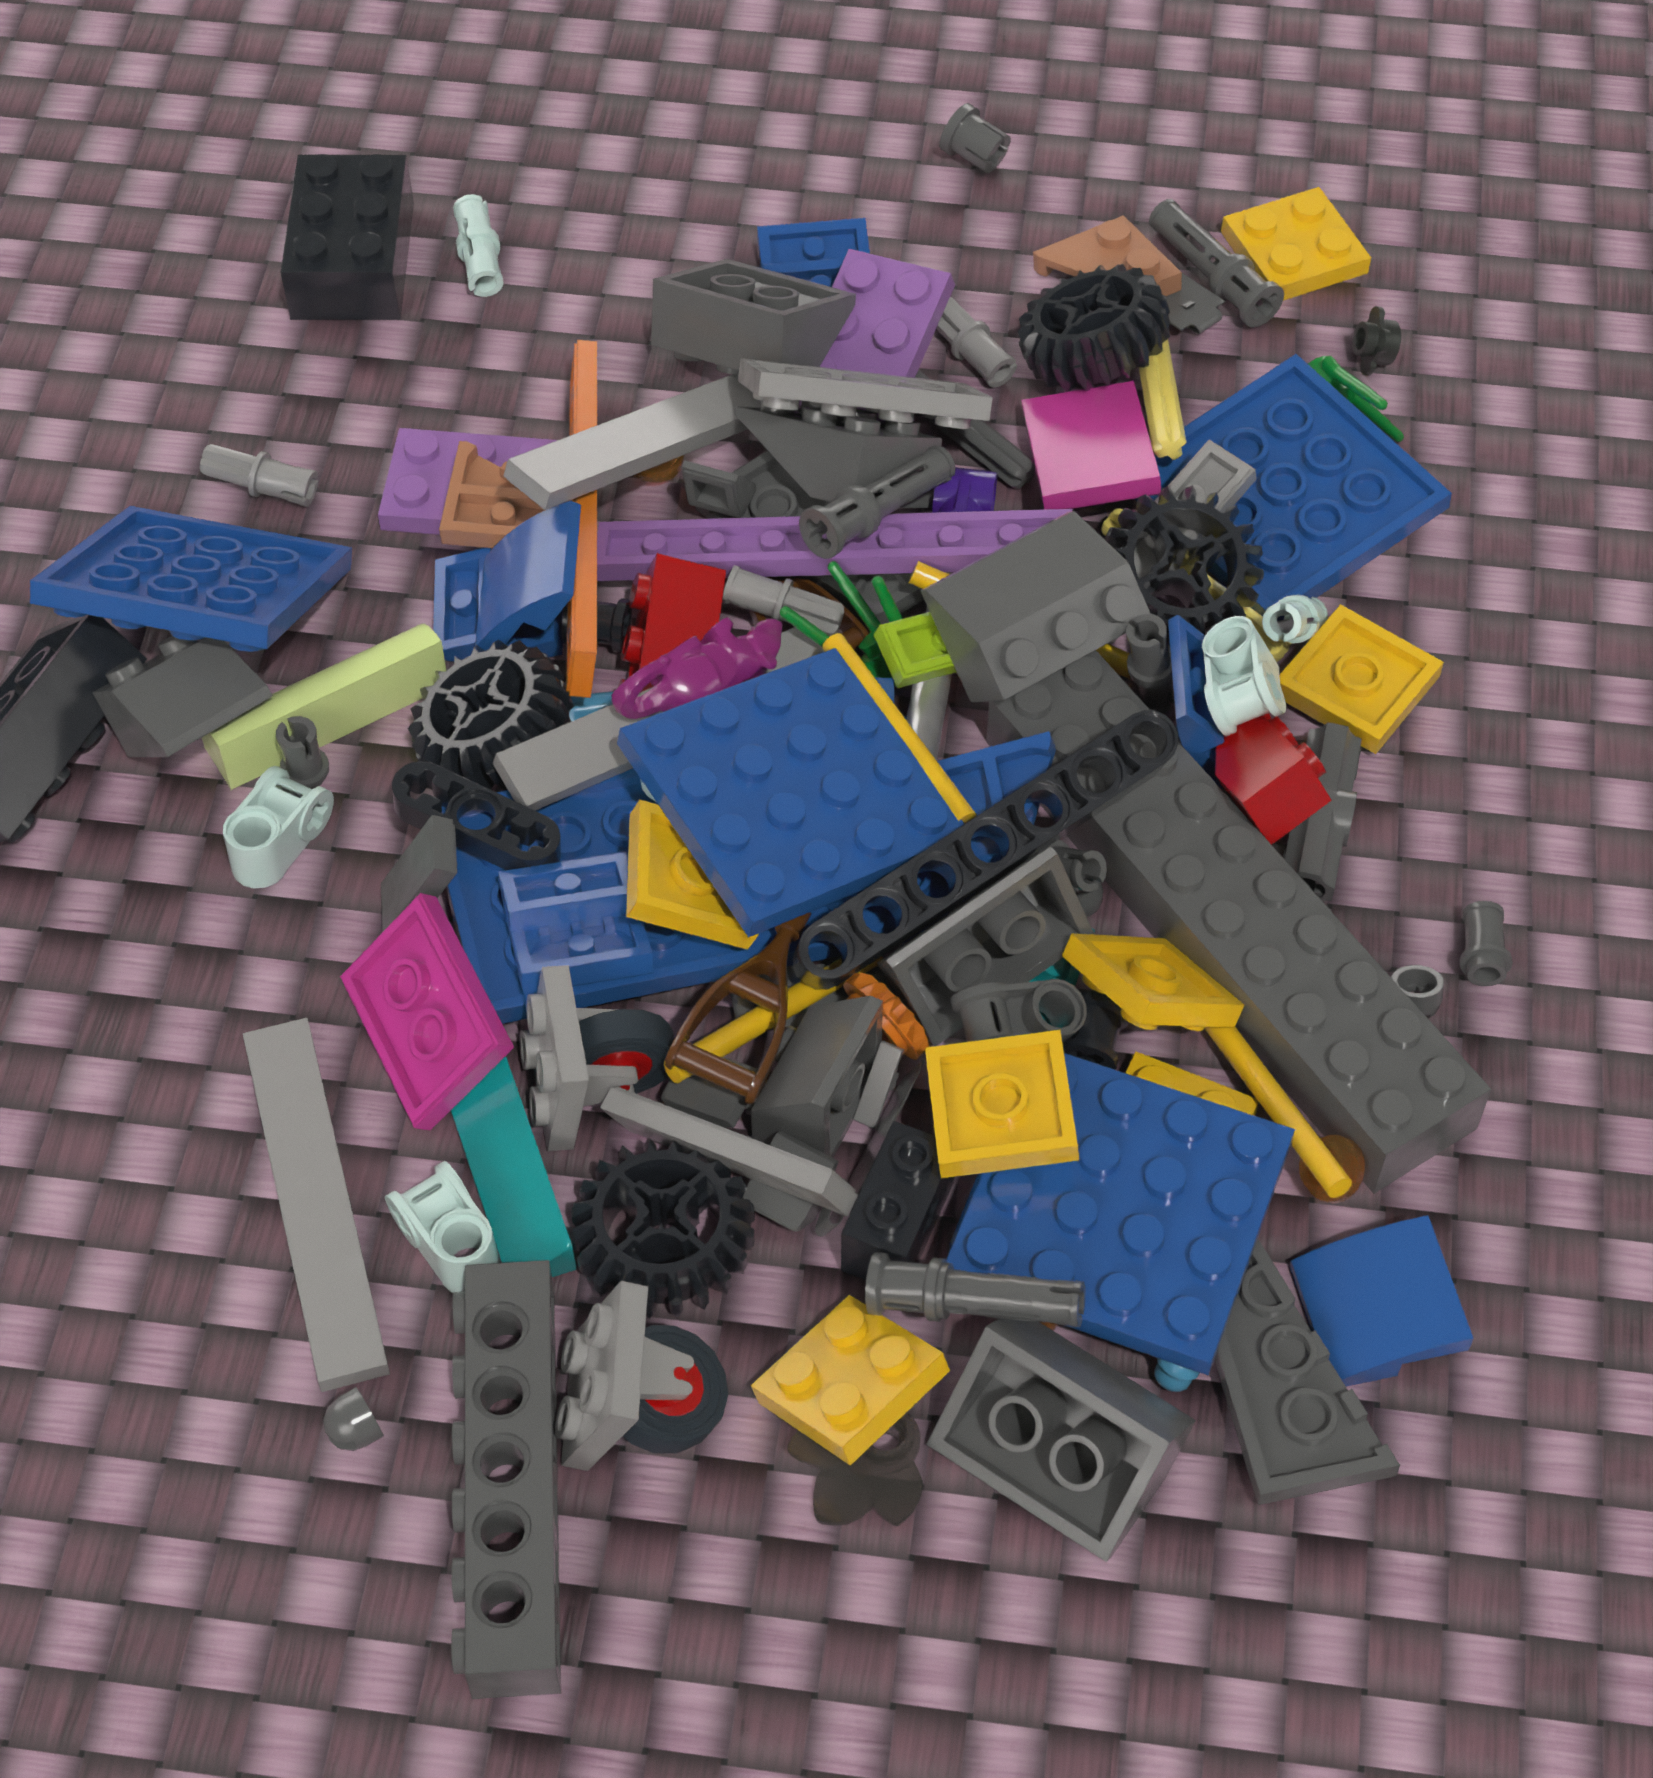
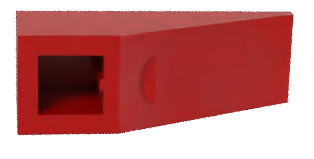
M656 553L646 574L637 572L629 598V608L637 609L635 626L629 625L621 651V660L630 662L628 678L696 635L699 641H701L704 635L720 621L726 570ZM621 679L620 682H619L618 687H619L626 679ZM649 682L642 689L641 692L652 688L653 685L651 684V682Z
M1267 713L1239 724L1234 734L1229 736L1223 735L1224 743L1216 746V777L1232 802L1271 845L1332 801L1318 779L1326 773L1323 764L1305 742L1298 745L1291 731L1278 716L1271 719L1270 714Z

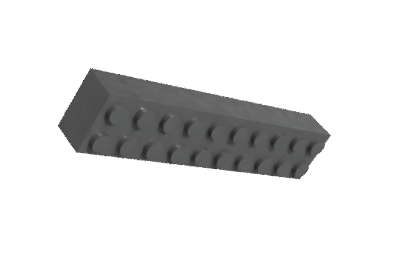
M1095 650L1006 700L989 701L986 742L991 747L1050 731L1056 747L1051 765L1052 768L1126 718L1142 710H1149V708ZM1142 734L1130 735V745L1136 754L1144 758H1155L1157 756L1156 747L1148 737ZM1179 742L1175 754L1153 778L1066 835L1079 850H1094L1103 855L1107 866L1105 881L1154 938H1166L1245 1005L1235 1027L1276 1081L1373 1194L1478 1128L1492 1089ZM1091 768L1077 770V778L1086 790L1092 793L1105 791L1103 777L1096 770ZM1040 803L1042 808L1053 819V815L1050 809L1047 808L1044 804Z

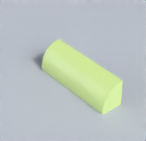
M424 623L417 625L273 693L271 698L203 736L204 747L230 789L237 788L260 777L272 766L280 767L283 756L276 740V730L278 725L283 722L287 726L289 736L292 735L287 718L302 716L310 719L316 727L317 741L320 748L423 699L420 689L434 685L437 681L435 671H447L442 641L428 625Z

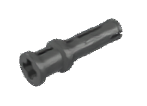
M1166 199L1154 208L1149 217V225L1155 231L1162 234L1186 259L1210 279L1209 285L1212 293L1232 303L1240 311V318L1247 326L1252 328L1259 327L1268 322L1277 313L1284 300V291L1277 283L1273 281L1266 282L1255 272L1254 263L1249 257L1238 253L1231 254L1206 229L1184 212L1173 199ZM1190 235L1191 237H1193L1203 248H1205V250L1203 252H1200L1191 242H1189L1186 239V236ZM1212 257L1215 258V262H1211ZM1259 299L1263 302L1261 306L1256 304Z
M939 445L931 446L926 452L891 470L864 487L861 485H848L842 488L836 494L834 501L825 506L813 505L801 513L799 530L803 541L816 556L823 559H830L842 551L844 543L855 537L867 538L876 532L882 518L912 502L941 483L951 480V477L955 475V463L952 456L945 448ZM826 534L827 539H824L822 535Z
M875 1252L871 1257L865 1287L866 1309L869 1315L882 1316L886 1309L924 1313L928 1321L936 1322L947 1319L950 1313L1031 1322H1050L1080 1327L1083 1321L1082 1315H1084L1086 1299L1084 1281L1048 1280L996 1273L967 1272L965 1270H955L953 1263H947V1260L942 1258H933L929 1264L891 1261L887 1253Z

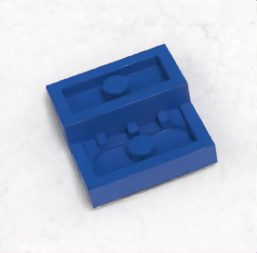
M866 218L757 226L761 268L829 287L833 286L849 249L870 254Z
M570 500L536 514L509 532L487 554L484 561L475 646L478 645L487 651L498 639L507 644L523 622L546 631L573 597L581 513L580 504Z
M481 548L435 559L433 631L442 641L445 661L454 662V656L464 659L472 654L475 647L484 561L487 554L492 550L491 548ZM563 609L546 631L523 622L506 645L509 646L513 642L520 640L527 647L537 646L548 657L563 655L561 636Z
M1176 615L1168 619L1178 735L1185 750L1222 789L1223 786L1215 775L1216 746L1224 743V736L1211 716L1204 693L1206 674L1202 643L1205 635L1181 616Z
M626 852L498 872L509 935L523 994L537 992L542 967L569 965L572 986L654 973L653 953L643 921L626 917L628 857Z
M1428 1215L1392 1223L1349 1236L1310 1251L1290 1262L1289 1268L1311 1332L1316 1330L1330 1352L1329 1361L1346 1387L1398 1376L1402 1364L1468 1351L1474 1338Z

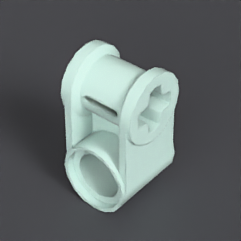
M1234 616L1214 625L1207 632L1202 643L1206 674L1204 693L1211 716L1220 732L1225 736H1229L1237 731V725L1269 712L1275 717L1286 712V703L1280 684V668L1252 621L1244 616Z
M278 766L268 768L260 776L254 789L238 808L227 817L223 825L224 841L231 871L235 879L246 887L266 888L276 884L283 878L287 869L309 842L315 839L326 826L334 805L332 792L320 786L311 789L291 780L287 770Z
M443 1161L434 1166V1175L402 1194L397 1191L389 1193L385 1196V1201L405 1238L414 1248H418L443 1285L451 1293L465 1291V1265L500 1263L488 1219L485 1218L473 1202L455 1170L449 1163ZM467 1248L478 1249L466 1257L454 1256L458 1251Z

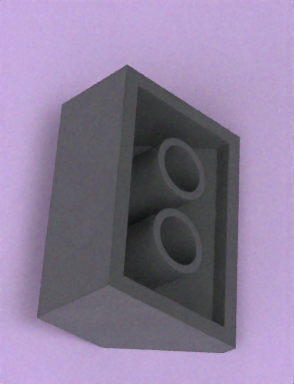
M723 259L653 279L651 345L674 351V357L679 360H704L714 363L718 371L727 374H739L741 358L820 367L855 307L856 294L734 260Z
M1070 511L920 590L971 703L1006 700L1126 633L1128 624L1135 627L1132 619L1136 616L1151 614L1128 561L1075 511Z
M1048 847L1034 853L919 934L901 944L897 949L879 960L877 965L892 993L899 997L906 1008L914 1013L915 1019L924 1027L927 1038L934 1046H937L963 1028L960 1013L954 1012L950 1002L952 995L968 987L984 983L1002 982L1013 984L1029 982L1063 958L1062 954L1071 933L1095 934L1058 853L1052 847Z
M999 1318L985 1327L926 1445L1107 1562L1165 1480L1196 1420L1038 1321L1031 1322Z

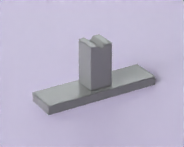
M884 1040L881 1041L854 1120L876 1128L888 1093L895 1088L896 1080L899 1077L900 1073L896 1072L904 1049Z

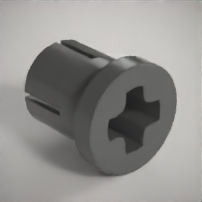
M966 103L958 108L947 122L940 138L939 147L948 155L954 156L958 154L984 172L990 173L1005 157L1008 146H1010L1011 137L981 118L979 109L970 103Z

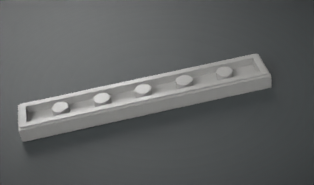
M732 374L512 457L507 461L504 477L541 508L547 510L747 430L748 428L736 416L737 406L761 407V400L754 399L753 392L738 382L739 374Z
M795 627L781 633V646L776 656L777 666L775 669H768L767 673L823 653L824 650ZM650 689L640 692L638 696L645 694ZM612 704L496 753L493 765L514 801L532 810H538L632 769V765L617 745L620 728L662 713V711L642 718L629 719L617 713Z
M308 1018L243 1033L320 1390L325 1392L389 1375L388 1362Z

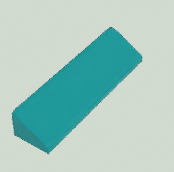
M505 1056L451 1110L486 1218L492 1228L501 1263L549 1260L552 1277L576 1270L573 1247Z

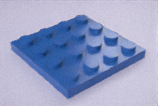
M1297 354L1184 426L1186 444L1181 447L1182 455L1178 459L1172 460L1169 456L1158 458L1154 454L1160 474L1161 489L1166 488L1209 439L1256 470L1257 480L1235 504L1239 509V514L1233 524L1235 527L1243 524H1253L1254 533L1245 544L1262 546L1263 554L1260 560L1253 563V565L1263 569L1264 577L1259 585L1251 586L1259 595L1254 606L1251 608L1262 617L1270 606L1286 596L1299 594L1310 599L1312 597H1319L1450 508L1452 493ZM1153 495L1149 497H1151L1155 501L1159 497V495ZM1222 556L1215 560L1212 568L1208 569V571L1227 588L1228 572ZM1284 615L1279 616L1277 620H1284Z
M129 506L30 580V604L51 607L54 613L64 617L75 618L92 615L111 619L115 626L121 628L138 629L149 626L170 630L172 636L183 640H199L207 637L227 641L232 648L240 651H260L268 649L351 570L352 547Z
M836 648L621 727L619 731L617 745L748 937L870 887L964 825L962 820H957L909 747Z
M1064 1053L1079 1161L982 1173L946 1259L947 1263H953L955 1270H965L967 1272L996 1273L1048 1280L1084 1281L1086 1299L1082 1324L1080 1327L1065 1326L1209 1376L1291 1147L1295 1129Z

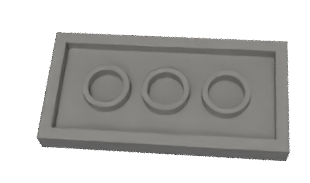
M740 359L738 382L753 392L754 399L763 400V406L770 408L798 410L800 400L809 401V404L821 407V412L839 416H856L857 407H864L867 411L879 413L878 418L904 423H912L914 413L922 414V417L935 419L936 425L959 429H970L971 419L990 420L993 397L965 383Z

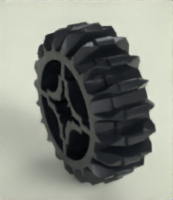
M1123 264L1116 265L1111 270H1106L1103 265H1099L1092 272L1083 273L1079 270L1078 275L1070 279L1059 278L1057 286L1042 289L1040 299L1027 303L1028 312L1019 317L1021 326L1018 330L1019 346L1024 359H1026L1028 368L1033 371L1036 379H1043L1047 387L1061 385L1064 391H1071L1078 385H1082L1088 391L1094 384L1105 382L1109 386L1111 380L1120 376L1130 378L1131 370L1136 367L1145 368L1149 366V356H1155L1163 352L1162 343L1170 338L1169 325L1171 322L1168 315L1170 314V309L1166 296L1162 294L1161 288L1156 284L1154 276L1144 275L1141 268L1126 270Z
M1193 485L1186 487L1181 500H1176L1175 494L1169 486L1161 489L1158 504L1147 494L1140 496L1136 504L1137 512L1128 508L1123 509L1118 517L1121 528H1109L1105 537V541L1128 561L1150 613L1159 616L1164 621L1167 628V644L1169 647L1168 619L1179 615L1205 635V630L1208 632L1214 625L1226 618L1234 616L1246 617L1243 607H1253L1259 596L1251 586L1259 585L1264 577L1263 569L1253 565V563L1260 560L1263 554L1262 546L1245 544L1254 533L1253 524H1243L1235 527L1233 523L1239 514L1237 505L1228 507L1224 513L1215 509L1219 502L1217 492L1210 493L1205 503L1197 502V493ZM1178 528L1196 531L1204 535L1205 538L1191 539L1185 536ZM1150 535L1155 544L1152 552L1156 557L1157 564L1151 566L1148 574L1139 579L1134 563V550L1145 537ZM1223 556L1228 572V584L1223 595L1214 601L1209 592L1211 582L1206 571L1212 568L1216 559ZM1173 560L1179 566H1185L1188 563L1190 566L1194 564L1190 575L1183 568L1175 571L1173 569L1169 570ZM1172 595L1178 598L1186 608L1165 604L1156 597Z
M498 639L489 650L485 651L476 645L470 656L464 659L454 656V665L447 671H435L437 681L432 686L420 689L423 701L410 709L414 721L407 729L412 736V746L416 751L415 755L419 761L437 764L488 789H491L495 784L506 791L507 787L493 765L496 753L570 723L569 712L575 705L571 696H569V692L566 691L565 676L559 667L552 663L547 654L542 653L537 646L527 647L520 640L507 646Z
M648 1136L643 1146L644 1153L634 1155L622 1145L618 1152L619 1165L615 1166L599 1159L598 1166L595 1169L597 1180H582V1185L579 1189L582 1202L573 1203L571 1219L575 1228L570 1233L573 1250L580 1254L578 1256L579 1270L584 1277L594 1276V1289L599 1293L600 1297L610 1294L621 1281L648 1286L646 1315L649 1319L657 1311L658 1304H669L671 1313L678 1318L683 1312V1301L687 1299H692L695 1304L705 1310L707 1304H709L708 1288L728 1294V1290L732 1287L730 1273H744L747 1267V1253L745 1251L752 1250L755 1244V1229L751 1227L752 1222L755 1221L754 1205L750 1202V1199L742 1198L746 1191L745 1182L741 1176L731 1177L730 1169L719 1160L709 1163L705 1156L697 1150H693L690 1154L683 1153V1147L676 1141L670 1143L668 1150H657V1145ZM708 1207L715 1215L718 1225L713 1236L705 1245L698 1239L696 1226L700 1223L699 1215ZM621 1210H624L629 1215L631 1226L625 1230L626 1239L616 1246L608 1236L615 1217Z

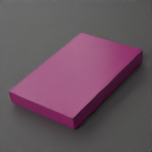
M1134 381L1093 387L1088 391L1082 389L1021 400L1023 417L1044 510L1076 509L1135 499L1144 494L1148 496L1160 494V474Z
M420 893L340 976L414 1128L431 1130L514 1048L435 896Z

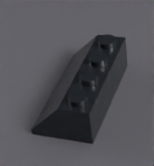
M92 615L75 617L40 633L0 683V842L7 840L9 843H13L29 829L36 818V815L31 810L42 795L48 797L53 794L66 781L71 772L66 764L77 750L79 752L86 750L104 731L105 725L100 721L104 713L92 692L109 683L105 674L130 659L139 657L142 664L147 660L138 649L103 617Z

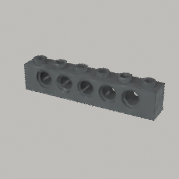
M549 1260L465 1265V1291L453 1292L455 1334H465V1355L453 1356L452 1362L455 1399L465 1398V1421H453L452 1425L454 1464H465V1488H455L452 1491L454 1533L465 1532V1557L452 1559L454 1603L465 1602V1628L452 1629L451 1654L454 1675L465 1674L472 1699L561 1694L557 1437L555 1434L557 1417L555 1290ZM502 1335H513L520 1338L517 1343L506 1349H494L488 1346L491 1341ZM503 1399H513L521 1403L516 1410L506 1415H495L488 1412L494 1403ZM503 1465H514L522 1469L516 1478L508 1482L498 1483L488 1479V1476L494 1469ZM513 1532L523 1537L520 1544L510 1551L496 1552L488 1548L490 1541L502 1533ZM503 1602H516L524 1607L522 1613L515 1620L508 1623H495L487 1618L490 1611Z

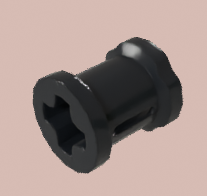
M621 598L617 604L597 601V643L611 645L613 652L621 653L626 631L629 625H631L632 608H629V599ZM567 604L564 607L561 628L562 642L567 645Z
M1096 991L1082 992L1081 994L1086 1003L1087 1016L1084 1025L1070 1039L1062 1043L1064 1053L1116 1070L1119 1058L1114 1050L1119 1031L1127 1027L1128 1021L1121 1016V1008L1107 995Z

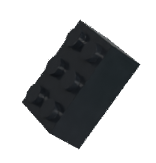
M297 155L280 271L290 320H401L414 208L407 155Z

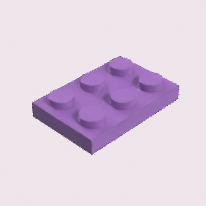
M849 249L832 287L855 293L856 304L820 367L915 378L954 289L955 283L951 273ZM857 407V409L866 410L864 407ZM877 415V421L885 425V420L878 418Z
M399 428L378 512L380 529L440 535L439 527L459 441H468L476 445L478 456L501 467L505 461L507 462L512 457L557 440Z

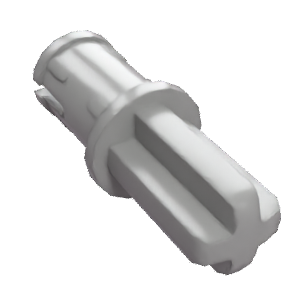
M950 297L936 329L952 345L951 351L953 355L959 360L966 359L986 380L990 387L995 388L1005 384L1016 371V360L1008 355L990 336V329L985 322L975 321Z
M209 444L203 450L200 460V471L203 474L248 487V493L253 497L265 494L308 507L314 499L318 486V480H316L318 477L317 471L271 459V455L264 451L259 452L257 456H252Z
M736 565L733 566L723 592L722 602L772 617V619H777L780 622L789 623L781 617L779 612L782 607L787 606L808 621L813 620L816 626L829 636L838 632L844 616V606L841 603L793 587L794 581L787 578L784 583L743 570Z

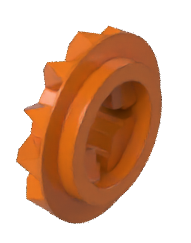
M862 972L860 974L854 973L844 982V989L849 996L846 1000L873 996L883 1000L882 1041L884 1040L904 1049L903 1054L913 1060H917L925 1052V1047H929L924 1027L915 1019L914 1013L907 1009L900 998L895 996L884 983H880L872 975Z

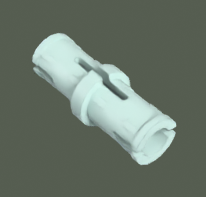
M465 195L459 198L453 206L459 230L456 240L457 252L460 259L466 265L469 290H474L476 296L488 297L498 293L504 284L497 257L500 252L499 237L495 230L491 229L486 200L483 201L479 195Z
M1299 594L1286 596L1266 610L1262 619L1263 630L1273 641L1278 642L1282 639L1284 642L1292 644L1305 642L1312 638L1328 619V612L1324 603L1318 598L1312 597L1310 599ZM1284 615V620H1277L1279 616ZM1314 617L1313 621L1307 622V618Z

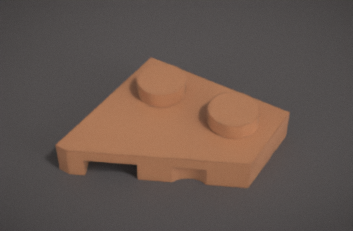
M1124 215L1033 252L1034 270L1045 277L1054 269L1075 277L1078 275L1079 270L1083 273L1095 271L1099 265H1103L1106 270H1111L1116 265L1123 264L1126 270L1141 268L1144 275H1153L1156 284L1160 286L1162 294L1165 296L1181 290L1182 272Z
M459 441L439 527L442 544L493 548L521 523L545 510L504 477L506 461L499 467L478 456L476 445L468 441Z

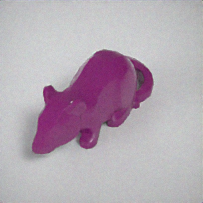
M729 617L724 618L715 624L701 641H699L696 635L625 680L611 695L615 711L629 719L642 718L659 711L670 710L766 674L768 669H775L777 666L776 656L781 646L782 623L777 619H766L757 623L746 635L735 637L731 633L734 623ZM651 682L653 688L645 694L638 696L642 689Z

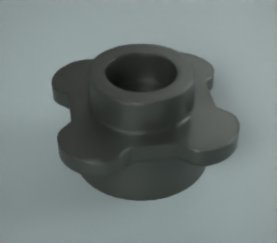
M1374 306L1370 311L1367 322H1360L1353 334V352L1355 355L1361 356V371L1364 374H1373L1377 364L1386 366L1392 364L1400 349V325L1397 321L1384 319L1385 311L1383 307Z

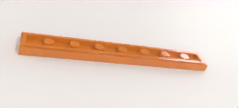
M577 340V344L574 343L569 394V436L597 426V341ZM597 490L571 500L581 505L573 597L567 603L566 691L569 692V696L591 698L597 655Z

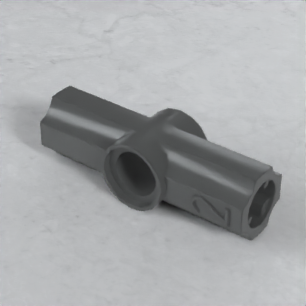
M1326 723L1323 727L1309 729L1306 742L1326 770V773L1318 779L1332 801L1286 834L1288 841L1283 854L1285 861L1322 901H1332L1342 846H1347L1357 798V792L1352 790L1357 775L1362 740L1353 735L1348 726L1334 723Z

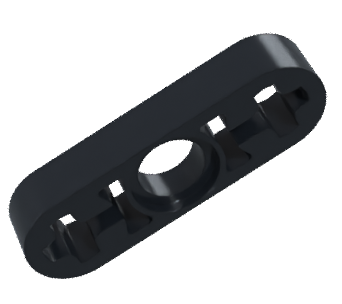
M418 761L409 763L400 768L394 775L392 780L394 809L398 817L404 822L421 830L432 815L453 819L456 847L504 870L560 862V830L557 824L549 817L431 762ZM427 788L433 790V796L423 792ZM410 792L421 795L417 799H413ZM442 806L447 808L445 814H442ZM472 810H483L494 817V821L489 826L478 830L464 827L460 824L459 819L463 814ZM508 825L511 826V833L506 831ZM535 840L543 842V848L533 846L528 852L521 850L520 843L530 846Z

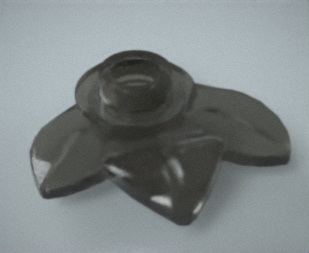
M908 1412L884 1433L893 1436L897 1440L898 1444L895 1448L882 1451L872 1445L851 1466L799 1430L793 1435L787 1446L788 1453L798 1461L820 1471L816 1478L813 1493V1510L818 1523L832 1526L847 1525L863 1518L874 1508L885 1521L894 1526H899L914 1512L920 1502L923 1488V1480L914 1462L920 1450L921 1436L915 1419Z

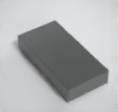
M432 815L381 882L382 932L420 893L438 898L457 874L456 838L453 819Z

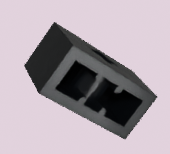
M893 1120L842 1230V1272L866 1280L869 1263L875 1252L887 1253L891 1261L919 1263L955 1177L941 1178L935 1135Z

